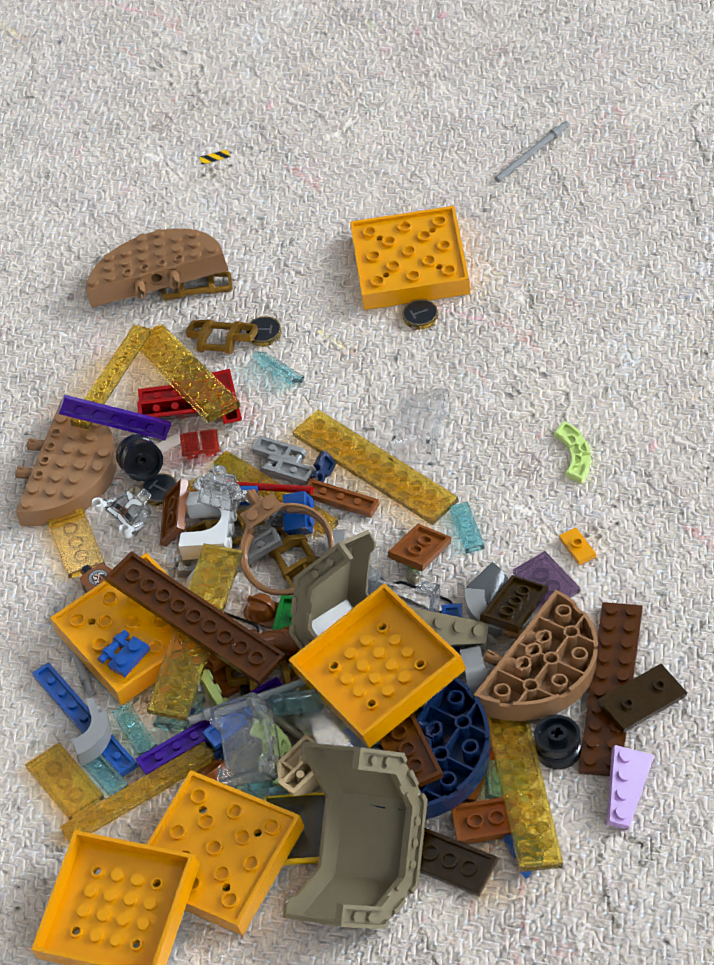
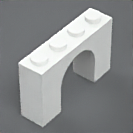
M211 491L189 492L186 505L188 506L187 510L190 519L217 518L220 521L214 527L205 531L181 533L178 547L182 560L228 557L229 549H232L233 546L231 537L235 534L234 521H237L236 508H239V498Z

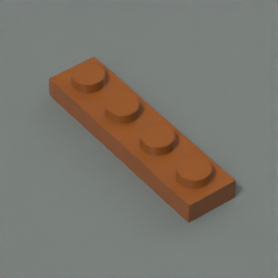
M311 478L306 485L314 487L313 494H309L313 500L372 518L380 505L379 499Z

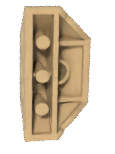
M336 727L330 728V730H320L305 734L278 760V785L293 796L311 793L319 783L310 766L302 761V742L349 746L351 742L350 737Z

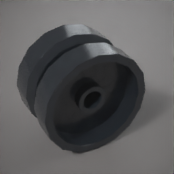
M132 434L119 443L116 450V460L118 466L131 479L148 481L160 472L163 466L162 452L147 436Z
M551 715L543 718L537 724L534 730L536 756L539 762L545 767L554 770L573 766L581 755L580 728L577 723L567 716Z

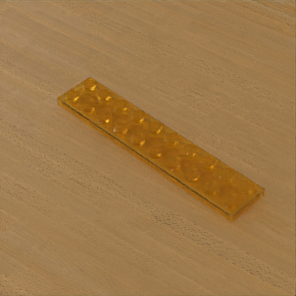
M163 324L155 326L151 330L138 334L131 339L132 345L207 423L241 407L239 400Z
M319 409L293 430L295 438L319 453L326 450L339 466L432 525L459 502L458 496Z
M204 543L188 589L224 612L243 556L242 550ZM176 629L173 631L147 707V714L187 721L210 652Z
M487 716L492 753L519 872L563 868L561 850L529 720L509 721Z

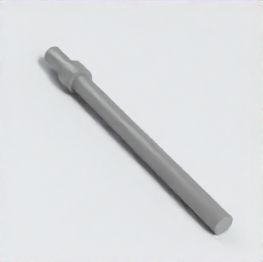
M564 121L558 127L552 128L547 136L495 176V180L499 183L552 139L558 138L562 134L561 132L569 127V123Z
M59 605L53 608L55 614L62 610ZM69 648L79 672L81 685L85 687L88 696L94 695L95 690L90 673L87 672L83 662Z
M300 679L213 709L211 707L204 709L201 713L189 716L188 720L190 725L204 720L210 721L218 715L232 711L234 708H242L247 703H257L307 685Z

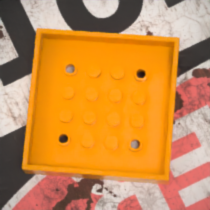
M455 205L350 221L364 310L409 304L417 300L429 301L471 294Z
M147 552L140 556L167 574ZM103 581L50 617L57 635L121 706L170 673L169 660L188 653L191 658L204 649L106 581ZM123 630L129 633V636L125 639L128 642L135 636L150 646L149 652L125 678L109 669L108 664L110 660L107 659L102 664L97 659L102 654L101 651L113 642L116 634H120ZM118 647L114 653L118 654L122 648Z
M385 583L289 659L294 672L368 748H371L466 670L461 655Z
M190 770L146 845L194 854L200 866L185 911L243 936L305 826L298 814ZM257 833H262L258 837L255 836ZM156 883L155 887L160 886L161 883ZM226 887H231L229 891H224Z
M74 830L33 942L32 952L40 960L62 965H166L200 866L194 854ZM97 870H101L99 874H95ZM156 883H161L160 886L155 887ZM76 930H80L78 934L74 935ZM136 943H140L139 947L134 948Z

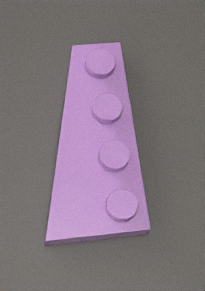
M617 745L612 748L607 825L626 830L630 827L654 755Z

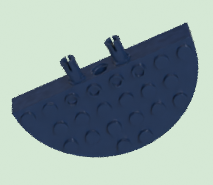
M457 677L429 700L416 719L444 776L419 788L420 792L424 793L427 798L425 820L442 815L465 801L480 784L490 760L491 740L485 709L477 696L473 697L474 693L470 690V687ZM381 744L377 745V748H375L377 750H383ZM372 805L378 808L386 809V807Z

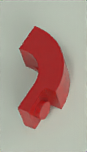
M230 369L212 372L223 423L229 424L242 421Z

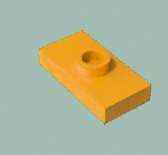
M576 527L559 535V540L578 565L596 558V552Z

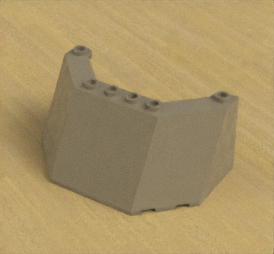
M369 530L338 542L294 577L293 585L295 586V591L292 597V622L289 625V634L300 650L369 596L367 587L371 553L376 547V541Z
M302 742V761L310 766L326 797L318 867L298 892L286 899L282 918L338 927L386 929L390 924L389 919L391 916L401 910L406 903L405 899L409 893H414L418 888L427 798L424 793L420 792L418 788L419 782L413 770L408 768L406 764L407 758L404 753ZM372 805L386 807V809L378 808Z

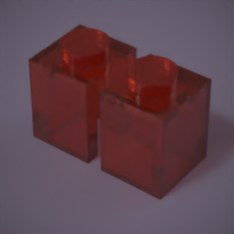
M218 428L200 431L202 450H200L198 431L179 434L182 457L187 456V459L199 458V454H206V457L217 456V452L221 451Z

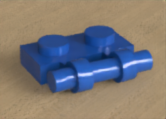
M126 630L116 634L113 642L108 647H105L101 651L102 654L97 658L102 664L107 659L110 660L108 664L109 669L124 678L150 650L148 644L135 636L129 642L125 640L129 636ZM118 647H121L122 649L118 654L114 653Z

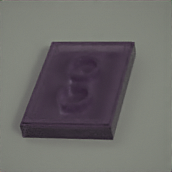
M546 551L513 569L515 576L549 587L547 595L541 601L542 605L546 603L555 590L570 598L581 592L580 587Z

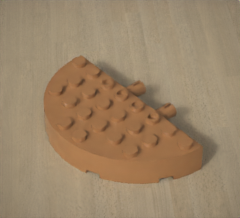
M186 228L157 229L154 232L140 234L105 254L88 277L86 293L93 308L133 296L141 299V294L144 298L147 292L169 286L171 289H176L175 285H177L178 289L181 283L229 269L220 244L207 233Z
M57 409L45 440L28 439L27 449L40 451L33 468L17 466L15 471L16 478L29 479L16 509L20 526H43L46 522L56 521L58 523L70 519L91 507L92 500L107 491L117 468L116 448L108 426L60 415Z
M555 590L524 630L520 629L518 633L508 630L504 631L505 636L516 640L504 656L490 649L487 650L483 661L496 667L478 688L473 697L477 696L488 717L509 721H528L545 718L573 705L587 691L596 669L598 640L595 627L587 613L581 611L573 599Z

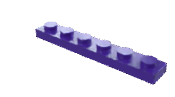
M68 395L63 396L58 409L60 415L161 440H166L171 427V422Z

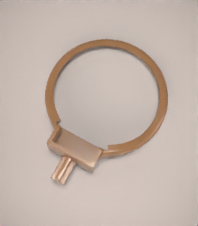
M249 489L246 491L245 497L251 507L240 514L246 523V529L239 546V561L242 571L248 581L262 592L275 596L294 595L295 588L282 590L269 588L260 583L250 571L248 551L254 538L252 533H256L254 527L279 510L283 514L287 511L288 514L308 515L317 520L323 527L328 539V550L334 546V536L331 527L319 512L309 506L298 503H281L273 492L261 500L255 489Z

